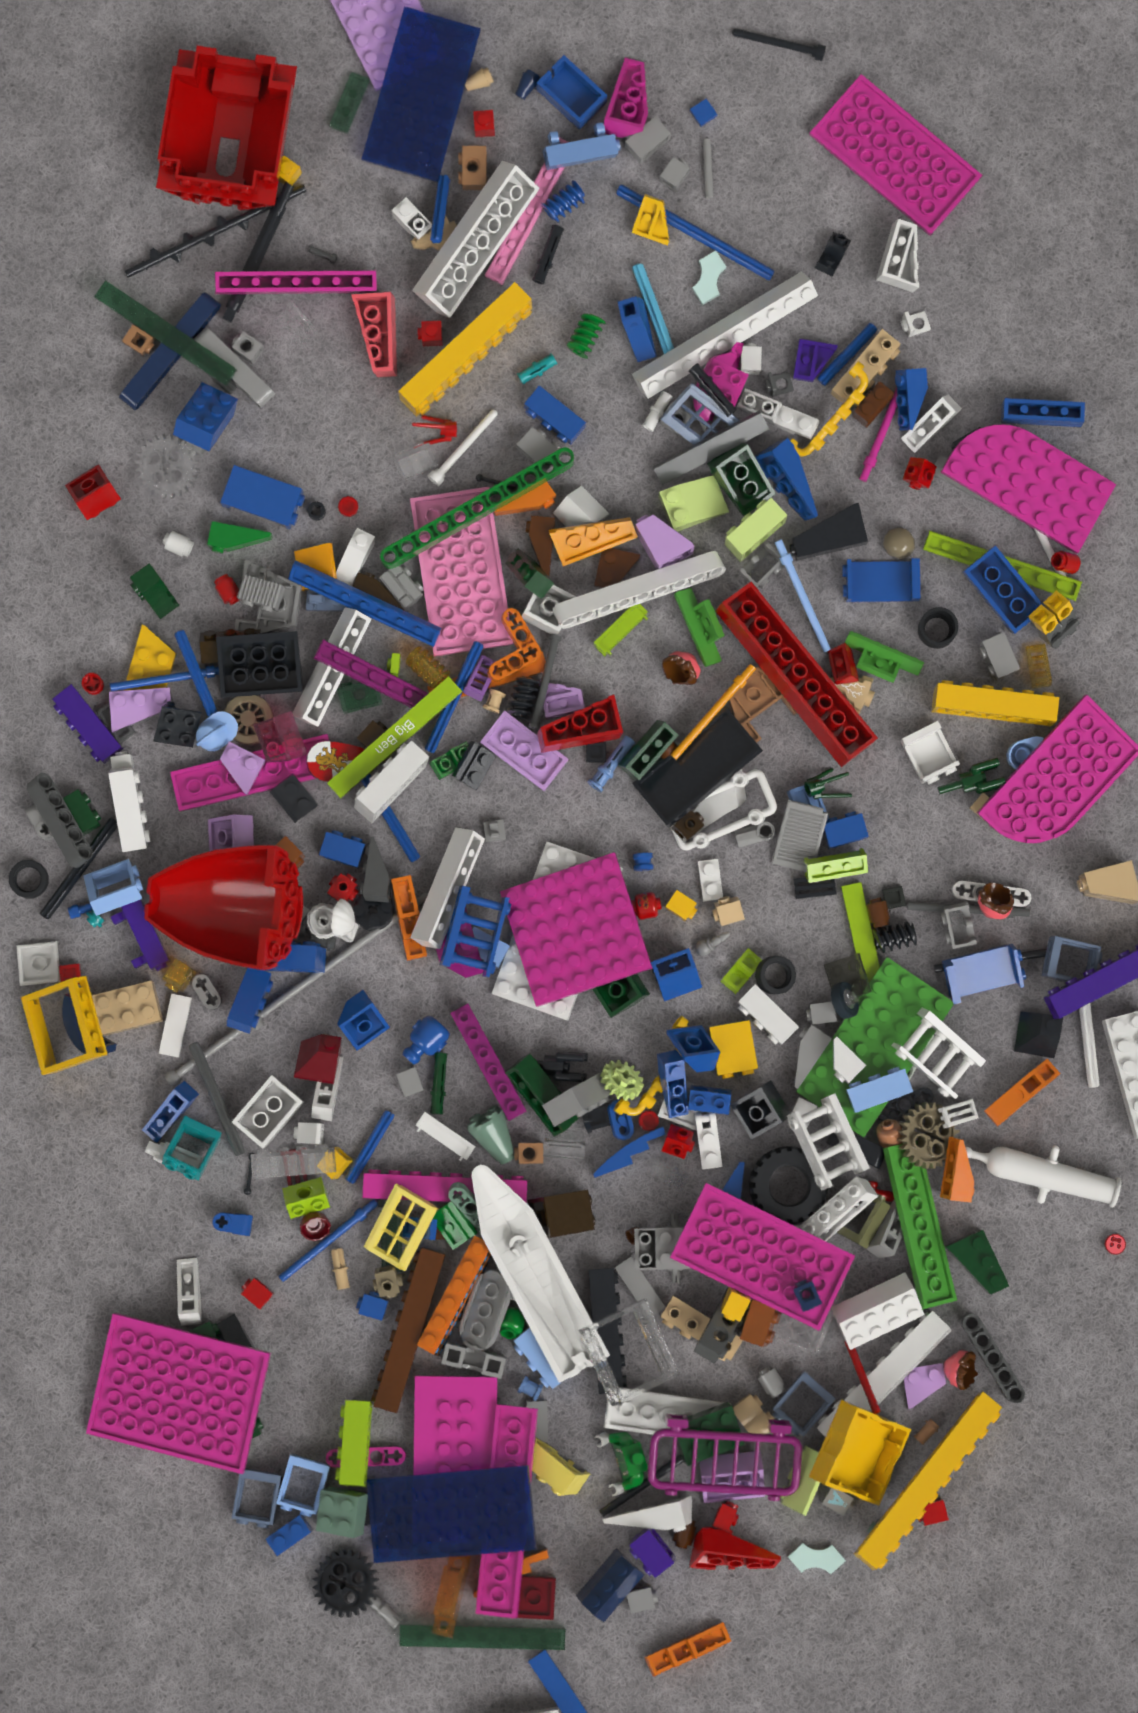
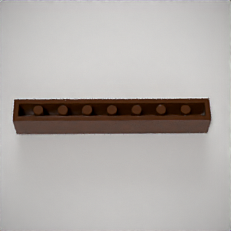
M423 1247L421 1251H416L413 1262L417 1264L415 1270H411L407 1282L411 1284L409 1290H404L401 1302H404L403 1310H398L395 1319L399 1323L397 1330H392L389 1341L393 1343L391 1349H386L383 1361L386 1362L384 1370L380 1369L377 1378L380 1385L378 1390L374 1389L371 1401L374 1402L373 1407L398 1413L417 1351V1343L421 1338L446 1254Z

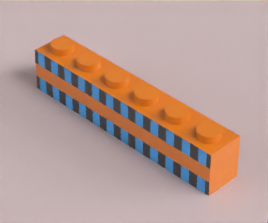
M474 1235L417 1343V1346L433 1355L440 1356L468 1303L478 1276L484 1273L492 1257L483 1239Z

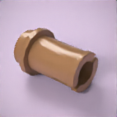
M932 1419L926 1420V1424L914 1435L922 1445L935 1432L938 1433L939 1426Z

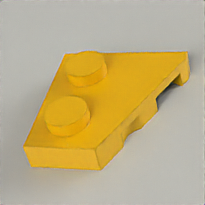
M645 194L632 233L668 246L669 234L664 200Z

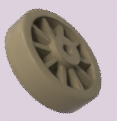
M258 695L234 697L226 705L225 712L240 717V719L236 720L241 725L238 727L237 735L233 739L234 741L244 745L257 744L266 739L272 731L274 725L273 711L262 697ZM243 703H249L248 710H244ZM252 703L257 705L253 712L251 711ZM240 706L241 714L234 711L236 707ZM261 709L263 714L256 716L258 711ZM262 718H264V723H263V724L260 723V722H257V719H262ZM258 725L261 727V729L259 731H256L254 726ZM244 727H246L245 734L240 733V731ZM249 728L253 729L254 734L248 735Z

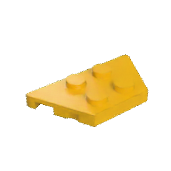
M145 625L141 626L126 681L171 674L176 653ZM168 683L123 689V691L167 688Z

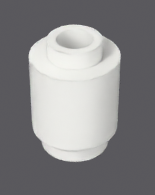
M172 531L171 533H166L162 544H165L164 549L181 557L183 555L188 557L194 542L190 541V538Z

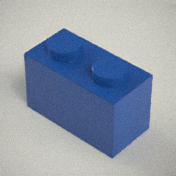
M854 811L845 814L843 819L837 820V817H833L826 821L824 836L828 849L869 837L862 813L857 814Z
M332 830L331 833L326 832L319 856L359 869L366 845L362 843L363 840L351 836V839L345 838L343 833Z
M299 1514L269 1535L265 1540L276 1556H278L310 1534L313 1529L304 1516Z

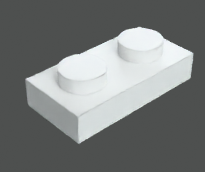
M718 859L698 861L703 902L722 898L723 893Z

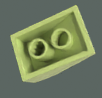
M713 475L679 484L659 492V499L669 525L677 532L729 513L719 484Z

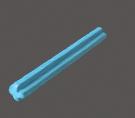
M636 264L632 267L662 351L666 354L674 349L644 265Z

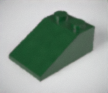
M742 443L707 463L714 478L742 516L753 511L764 499L767 501L776 494L748 444Z

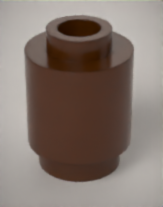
M881 897L869 900L870 904L866 905L870 924L873 923L874 928L890 925L886 900L882 901Z
M692 1520V1523L686 1525L685 1530L674 1532L672 1541L676 1542L675 1546L687 1549L688 1545L692 1546L697 1528L695 1527L696 1521Z

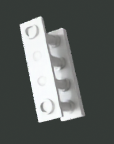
M921 1008L917 1013L922 1018L919 1027L903 1047L896 1043H893L891 1046L897 1050L895 1054L904 1061L907 1059L939 1087L937 1091L946 1098L951 1096L956 1099L958 1095L951 1090L970 1065L973 1066L975 1064L981 1067L986 1060L931 1011ZM932 1027L936 1030L934 1033L936 1036L916 1059L909 1051L924 1032ZM947 1040L950 1043V1048L932 1071L928 1070L923 1065L941 1041ZM956 1053H962L964 1055L962 1058L963 1062L944 1084L937 1076Z
M835 1093L821 1099V1107L800 1116L799 1111L787 1115L788 1124L794 1130L813 1171L815 1183L820 1187L821 1191L832 1187L831 1179L850 1170L854 1174H858L870 1168ZM826 1114L831 1122L830 1125L809 1135L804 1123ZM831 1133H836L839 1144L818 1153L813 1142ZM842 1151L845 1152L848 1162L826 1172L822 1161Z

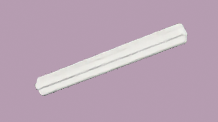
M1089 1003L1079 1008L1087 1082L1089 1088L1099 1087L1100 1084L1091 1005Z

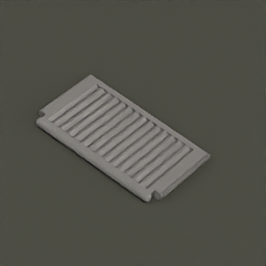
M788 799L771 863L807 872L804 858H817L829 813L823 812L824 808Z

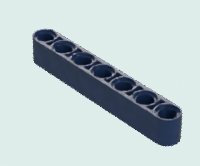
M202 293L123 389L119 398L136 411L193 343L192 340L221 308V304L208 293Z

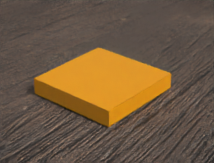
M332 543L294 551L296 561L337 579ZM302 586V591L310 590Z

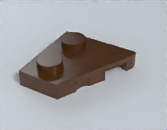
M613 548L602 551L594 586L604 588L619 583L640 559V554Z

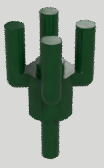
M998 758L972 765L968 772L959 774V781L937 787L939 795L960 788L963 789L964 793L975 791L977 794L998 789L1006 783L1004 777L987 781L984 773L985 771L998 768L1000 765Z

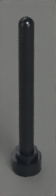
M733 29L732 35L735 37L811 54V57L818 61H823L826 46L821 44L812 47L741 29Z

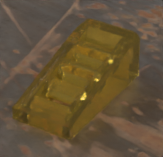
M1046 645L1025 646L1032 689L1051 686L1052 676ZM1042 652V655L1031 656V653ZM1043 660V663L1033 664L1032 662ZM1045 668V671L1034 672V669Z

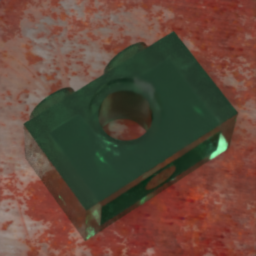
M352 682L341 684V688H337L344 714L383 705L380 692L363 683L353 684ZM357 690L365 692L363 699L359 700L354 697Z

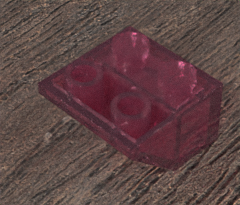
M292 711L253 725L267 762L290 761L308 754Z

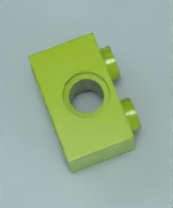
M322 1177L282 1188L290 1219L330 1208Z

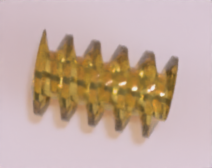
M418 646L408 655L406 665L411 667L413 672H417V675L424 682L428 683L429 687L436 688L451 672L450 670L444 671L445 666L443 664L439 665L440 661L438 659L433 661V654L428 655L429 651L427 649L421 651V646Z

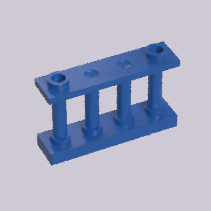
M462 885L459 886L439 965L450 967L451 964L456 962L484 970L482 976L490 977V974L494 973L496 962L493 961L504 918L510 912V898L503 897L501 903L472 895L470 892L471 887ZM472 903L498 910L496 922L467 915L464 912L466 904ZM468 923L494 930L491 942L462 935V932H459L461 924ZM464 943L489 950L486 962L457 955V952H454L456 944Z

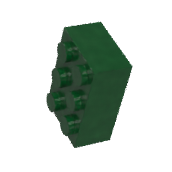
M728 1402L688 1416V1428H682L687 1430L741 1433L733 1407ZM677 1437V1446L682 1460L687 1466L692 1465L694 1438ZM698 1439L696 1463L713 1457L715 1439ZM719 1440L717 1455L734 1449L735 1441ZM739 1441V1447L745 1445L744 1441Z

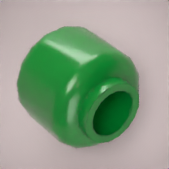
M507 1308L499 1330L502 1337L514 1339L522 1334L525 1318L518 1308Z

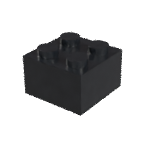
M771 1080L730 1104L751 1140L788 1119L787 1115L791 1114Z

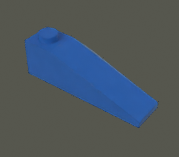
M788 438L774 443L755 455L767 479L770 478L777 485L775 490L789 498L788 504L804 521L818 516L799 454L795 450L794 444Z

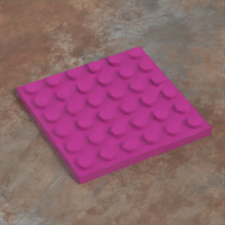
M615 852L500 891L502 898H510L511 908L507 916L536 1007L653 968Z

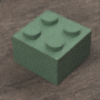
M332 1486L321 1489L316 1531L349 1538L363 1535L368 1493Z

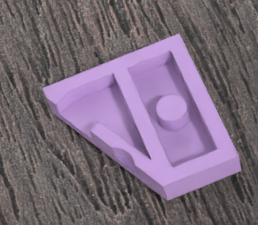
M230 741L220 758L242 791L248 795L265 760Z

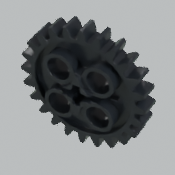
M342 1549L340 1550V1556L337 1552H332L333 1558L325 1556L327 1563L319 1562L322 1569H315L319 1577H315L313 1580L318 1582V1585L312 1588L318 1589L319 1592L314 1597H321L318 1604H326L324 1611L331 1609V1615H336L338 1612V1616L343 1618L346 1613L347 1618H351L353 1611L358 1616L360 1615L359 1609L367 1611L365 1604L373 1605L370 1600L371 1597L377 1598L373 1590L379 1589L378 1586L374 1585V1582L379 1581V1578H374L373 1575L378 1571L370 1569L374 1563H366L367 1556H363L360 1559L361 1552H356L354 1555L353 1550H348L346 1555L345 1550ZM340 1564L345 1569L342 1575H339L337 1572V1567ZM360 1572L363 1575V1580L358 1584L355 1577ZM330 1575L340 1580H347V1583L360 1587L362 1592L352 1587H345V1584L330 1579ZM331 1584L336 1586V1592L333 1595L329 1592ZM350 1592H353L355 1595L352 1603L347 1599Z

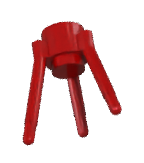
M422 415V419L441 424L412 423V426L440 429V435H444L441 438L417 443L416 447L451 441V437H457V421Z

